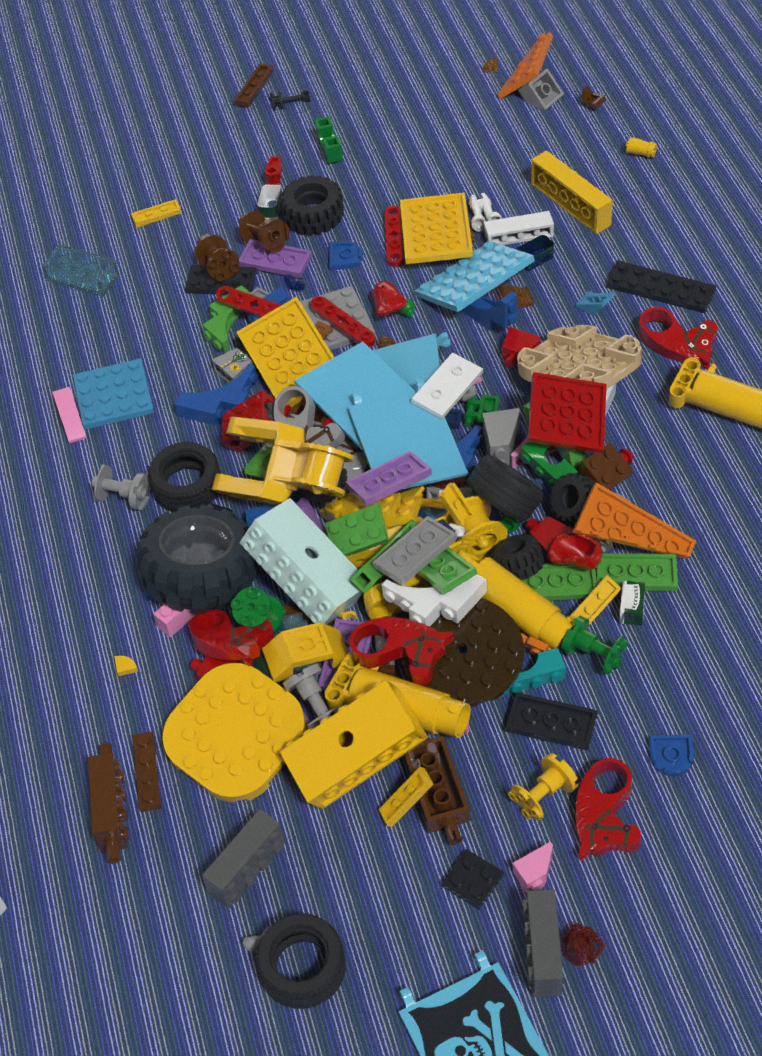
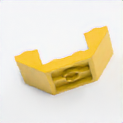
M322 622L281 631L262 648V653L274 682L287 680L292 677L293 668L328 659L332 668L339 667L344 657L349 654L340 630Z

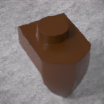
M584 86L582 91L584 107L597 109L606 101L605 95L593 93L587 86Z

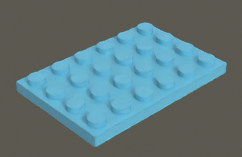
M489 241L484 243L479 249L474 250L473 257L460 259L453 266L446 268L441 274L435 275L433 279L420 285L415 290L416 297L459 312L535 261L534 256Z

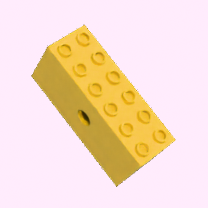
M382 680L374 684L373 689L367 693L359 694L351 704L340 707L332 717L324 718L320 725L314 729L305 731L301 738L286 744L285 749L280 751L307 803L324 809L428 739V736L400 689L389 681Z

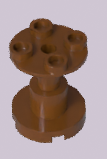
M257 211L248 212L239 219V234L241 240L246 243L250 239L257 240L264 249L277 252L283 249L285 246L283 244L286 240L288 241L289 228L281 219L273 217L266 220Z
M208 233L198 239L196 249L194 248L195 257L202 265L207 266V271L211 277L217 279V281H223L239 271L238 255L228 248L227 243L221 236Z

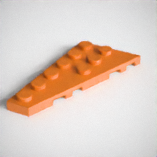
M551 32L543 33L537 38V41L497 95L500 99L538 77L553 38Z
M597 482L593 485L572 531L573 533L662 554H676V557L684 559L690 557L696 540Z

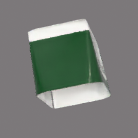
M281 185L262 186L258 200L259 213L266 220L278 217L281 205ZM269 201H277L276 206H267Z
M622 582L620 624L643 625L645 582Z

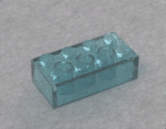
M59 244L42 265L46 281L103 297L120 275L115 259Z

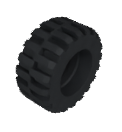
M320 175L303 176L298 180H293L282 191L280 202L283 220L294 232L298 231L302 235L304 233L307 235H320L322 232H329L331 228L334 229L337 223L339 224L342 220L344 205L341 188L327 177L322 178Z

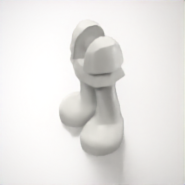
M481 193V199H477L475 194L470 196L469 205L472 213H474L471 225L475 231L484 232V222L486 220L502 219L500 213L492 212V203L485 193ZM481 212H484V213H485L486 220H485L484 216H482Z

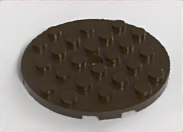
M481 598L458 624L452 620H447L441 614L430 626L438 632H453L452 637H454V641L446 646V655H443L435 663L431 681L423 686L448 693L451 698L469 703L470 707H475L480 703L496 700L516 682L524 660L523 638L512 617L496 604ZM463 645L468 651L461 654L457 652V648ZM401 657V663L403 664L406 676L410 682H413L409 660L407 657Z

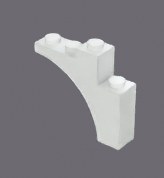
M477 574L444 595L435 587L413 588L386 580L382 584V591L385 600L390 603L393 602L400 606L403 611L409 612L410 620L431 626L441 614L447 620H452L458 624L487 592L486 579Z

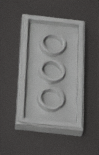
M427 516L372 562L373 567L403 586L457 540V534Z

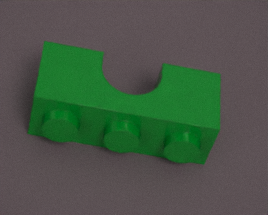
M330 117L315 119L316 136L327 162L332 163L343 160L342 144L338 135L335 136L334 127Z
M527 442L518 453L521 460L533 467L534 472L538 476L543 477L550 487L555 486L554 482L556 479L560 480L562 475L566 476L567 473L577 474L578 471L565 459L556 465L549 464L545 460L544 454L547 453L550 445Z

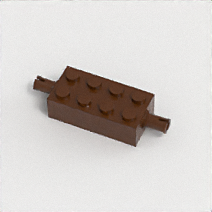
M444 737L426 739L403 755L409 777L419 767H423L433 782V786L418 800L428 832L432 833L445 829L449 844L455 845V839L457 844L463 841L457 825L470 821V808Z
M102 743L99 745L100 755L88 757L92 834L101 853L106 852L107 863L115 864L121 861L119 850L126 849L127 840H130L129 828L125 824V821L128 820V811L126 807L124 808L127 795L122 783H125L124 770H121L120 760H116L112 752V744Z

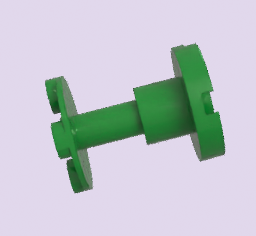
M248 587L241 590L231 602L234 619L245 627L259 626L266 619L272 622L274 633L283 626L284 615L286 616L284 605L279 599L267 595L257 587Z
M579 615L573 621L575 627L572 630L568 629L562 643L563 652L571 656L578 648L588 654L593 651L606 658L603 673L610 675L613 668L617 669L622 662L620 655L627 648L629 640L621 636L610 647L599 641L598 635L588 631L589 619Z

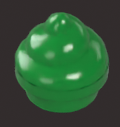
M407 299V304L399 312L412 318L415 311V303L411 299Z
M507 514L500 520L508 533L516 531L520 524L519 520Z

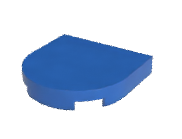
M330 242V270L350 269L362 262L363 250L360 246L355 245L354 242Z
M692 734L649 735L650 759L657 771L667 776H680L691 768L694 760Z

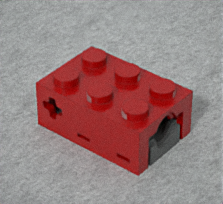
M261 390L223 414L222 443L237 453L255 443L241 440L240 436L226 433L230 417L274 421L275 399Z

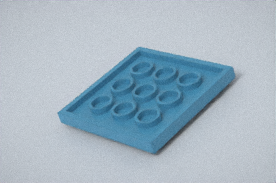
M141 358L73 374L84 430L154 413Z

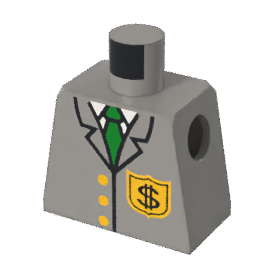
M237 348L212 360L214 371L227 383L236 379L248 364L253 365V360L249 353L244 354Z

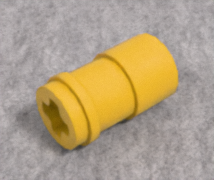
M630 137L628 143L626 142L625 144L627 147L626 153L647 156L648 158H654L656 154L657 143Z

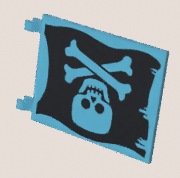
M483 950L474 954L476 957L474 960L481 971L429 997L415 1002L408 987L400 991V997L406 1008L400 1010L399 1014L420 1056H549L499 962L490 965Z

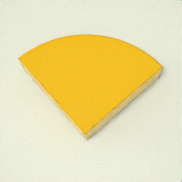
M114 656L118 676L138 672L137 666L132 659L126 656Z

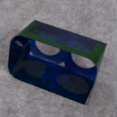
M540 235L516 249L534 256L535 261L524 268L527 271L554 258V243L546 235Z

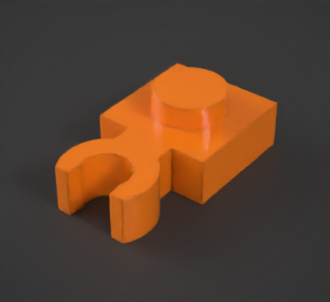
M521 633L524 647L528 648V651L533 656L538 657V653L549 650V644L531 636L529 638Z

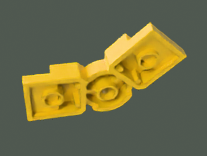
M350 492L345 493L344 497H340L339 500L326 504L323 509L319 510L322 518L332 521L378 503L381 505L387 528L408 524L412 519L415 521L422 500L420 496H407L402 499L400 493H394L366 506Z

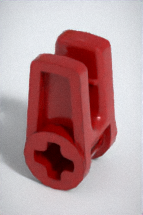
M270 157L265 169V175L267 176L266 185H280L282 175L281 157Z

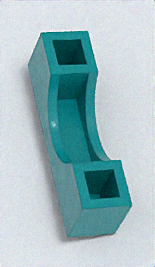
M555 648L538 653L536 664L531 669L520 672L516 682L503 695L520 693L525 689L538 688L547 683H557L562 679H566V666L559 649Z

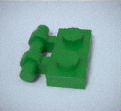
M482 395L481 400H476V396L467 400V412L464 413L463 418L465 421L464 425L470 427L473 421H477V426L483 427V413L498 411L500 396Z

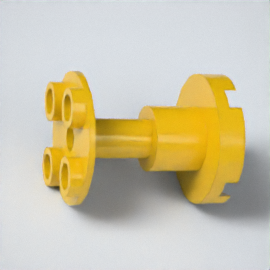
M549 753L541 760L544 773L537 778L538 784L528 792L523 787L515 784L511 787V791L508 792L510 799L522 808L521 813L528 820L531 818L539 821L543 819L544 813L538 801L546 794L553 795L559 788L567 793H571L578 787V784H575L577 780L576 774L564 760L561 762L556 760V754Z

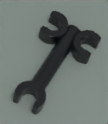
M309 90L302 91L299 95L281 97L280 91L277 96H273L270 93L273 111H276V107H281V110H283V103L301 100L303 102L311 101Z

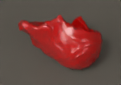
M381 281L373 287L372 296L375 303V314L386 316L389 313L404 308L407 304L404 295L391 282Z
M577 533L574 535L561 534L556 536L552 540L547 557L553 563L568 564L585 570L597 568L603 556L601 545L596 540Z

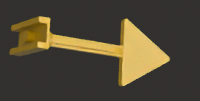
M449 483L438 496L440 499L421 498V506L440 507L448 510L457 525L463 526L467 515L474 513L455 483ZM423 485L401 492V498L419 496L425 488Z

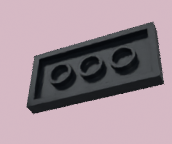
M191 265L185 291L189 294L216 295L217 290L222 286L236 289L242 285L251 293L257 276V268L240 267L239 271L232 277L223 281H217V279L210 276L207 266Z
M516 692L506 724V731L589 750L598 710Z

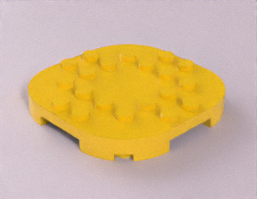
M229 663L218 666L206 673L172 711L164 726L163 745L173 765L204 787L215 798L232 803L245 799L249 801L258 797L270 787L269 782L285 764L280 751L285 749L286 744L298 740L307 731L306 718L300 703L290 692H286L283 687L252 666L241 663Z

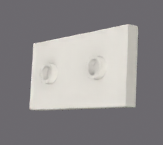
M452 352L413 396L411 403L443 419L483 373V368Z

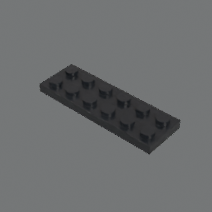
M617 260L606 282V288L704 314L716 291V285Z

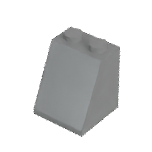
M520 408L483 413V435L487 455L493 456L509 466L511 465V454L516 449L520 436Z

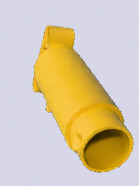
M688 358L684 361L670 387V406L680 408L685 403H689L762 429L761 389L714 374L717 367L715 364H711L706 371L700 369V361L696 358Z
M459 549L457 554L476 567L478 575L486 579L487 592L483 595L482 599L488 600L506 611L520 630L528 636L549 644V650L558 648L560 651L562 649L568 629L572 630L575 627V624H573L574 620L571 617L561 614L560 608L492 558L486 557L480 560L475 555Z
M349 653L344 657L324 693L328 707L332 710L340 705L351 704L359 694L367 693L373 689V685L377 682L387 680L400 689L424 731L433 734L440 732L455 738H460L465 732L471 712L469 703L453 699L448 693L379 672V667L366 668L355 660L353 653Z

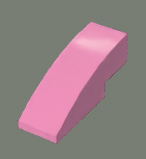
M70 387L54 391V399L69 443L87 438Z

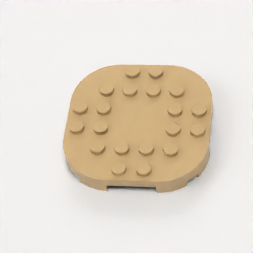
M575 325V327L568 328L564 326L548 332L547 340L535 348L524 347L517 356L518 372L523 379L531 382L533 372L604 383L607 384V389L641 365L642 346H640L639 340L627 334L620 339L597 333L596 326Z

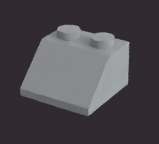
M548 68L541 71L538 77L518 89L526 103L543 111L564 95Z

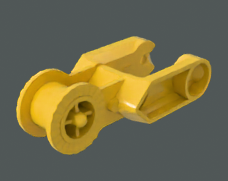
M230 417L227 434L240 436L241 440L249 442L272 443L273 446L264 481L215 474L212 491L234 498L276 505L286 501L292 491H297V488L313 491L317 495L323 493L325 495L344 497L345 490L339 488L338 483L343 463L353 462V455L336 450L329 445L322 446L320 444L305 443L304 429L275 421Z
M471 496L465 498L474 511L472 515H467L464 519L465 524L463 527L466 533L461 540L457 537V540L448 547L456 553L460 549L483 560L491 556V550L500 541L506 539L508 533L503 523L490 521L488 518L491 513L490 503L481 496ZM448 510L444 516L435 519V521L444 519L448 524L457 525ZM417 516L415 522L418 524L423 518ZM407 524L387 527L388 542L347 557L348 560L359 570ZM418 573L403 585L413 588L434 587ZM383 583L371 587L363 595L365 610L370 619L382 618L384 616L391 617L403 611L400 606L385 600L382 591Z

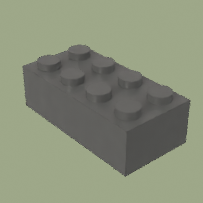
M259 809L202 875L208 894L229 909L240 900L244 890L254 884L256 876L261 870L264 871L269 866L272 857L282 851L285 841L281 825L278 821Z
M555 890L527 891V899L523 900V922L525 923L526 960L529 974L528 986L529 989H533L534 998L560 997L563 990V971Z

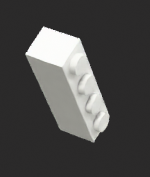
M549 211L484 222V235L487 242L491 241L500 245L530 241L540 235L554 237V223Z

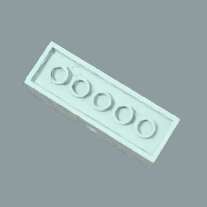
M291 498L255 519L240 541L244 549L249 552L313 623L322 622L328 624L352 607L363 594L350 580L358 569Z

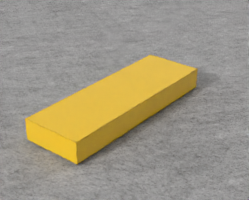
M177 199L131 213V217L137 228L181 214L182 210Z
M606 575L569 617L575 620L581 615L589 619L590 625L622 588Z
M419 767L378 809L387 826L393 827L433 786V782L425 768Z

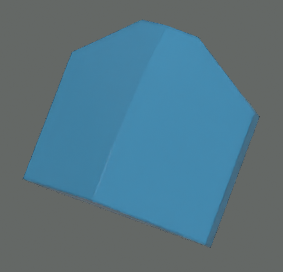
M588 291L575 305L578 309L594 316L616 293L615 291L611 293H593Z

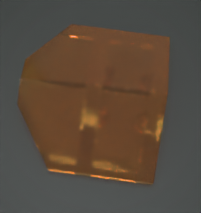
M503 283L498 285L503 298L512 291L517 294V309L534 305L535 302L528 287L520 288Z

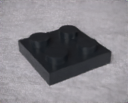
M466 849L442 882V887L480 910L504 876V871Z

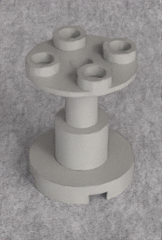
M103 464L98 475L92 479V486L95 487V501H104L110 491L119 492L120 497L128 498L130 507L135 510H143L149 501V497L146 495L148 490L151 491L148 475L145 473L136 474L133 480L123 479L122 482L113 480L111 467Z
M318 663L303 669V672L298 675L295 674L283 682L286 692L297 688L303 700L310 702L318 718L306 726L308 730L320 725L319 723L324 718L332 717L343 706L340 705L330 711L326 707L319 694L322 689L315 679L323 671Z

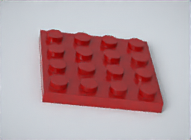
M533 372L528 442L603 453L607 384Z

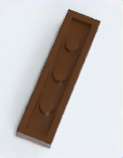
M259 63L234 99L235 105L249 108L273 73V66Z
M152 731L132 735L140 812L162 809L154 733Z

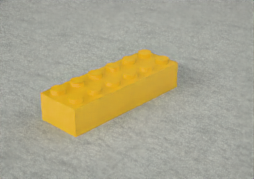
M547 150L532 158L531 184L595 234L611 226L613 200L609 196L605 195Z

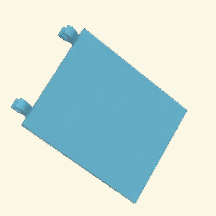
M444 332L438 337L435 333L373 351L415 390V386H417L415 380L423 379L424 383H426L440 367L438 346L448 347L451 344L450 339H448V333Z
M364 342L357 344L294 380V383L298 387L303 388L313 399L314 403L361 450L363 448L348 410V406H353L352 393L360 392L362 403L416 393Z
M423 379L415 380L417 384L415 386L416 393L425 384ZM360 392L352 393L353 406H348V410L370 469L411 451L431 468L432 475L403 489L468 475L445 417L440 419L412 404L411 399L416 393L368 403H362Z

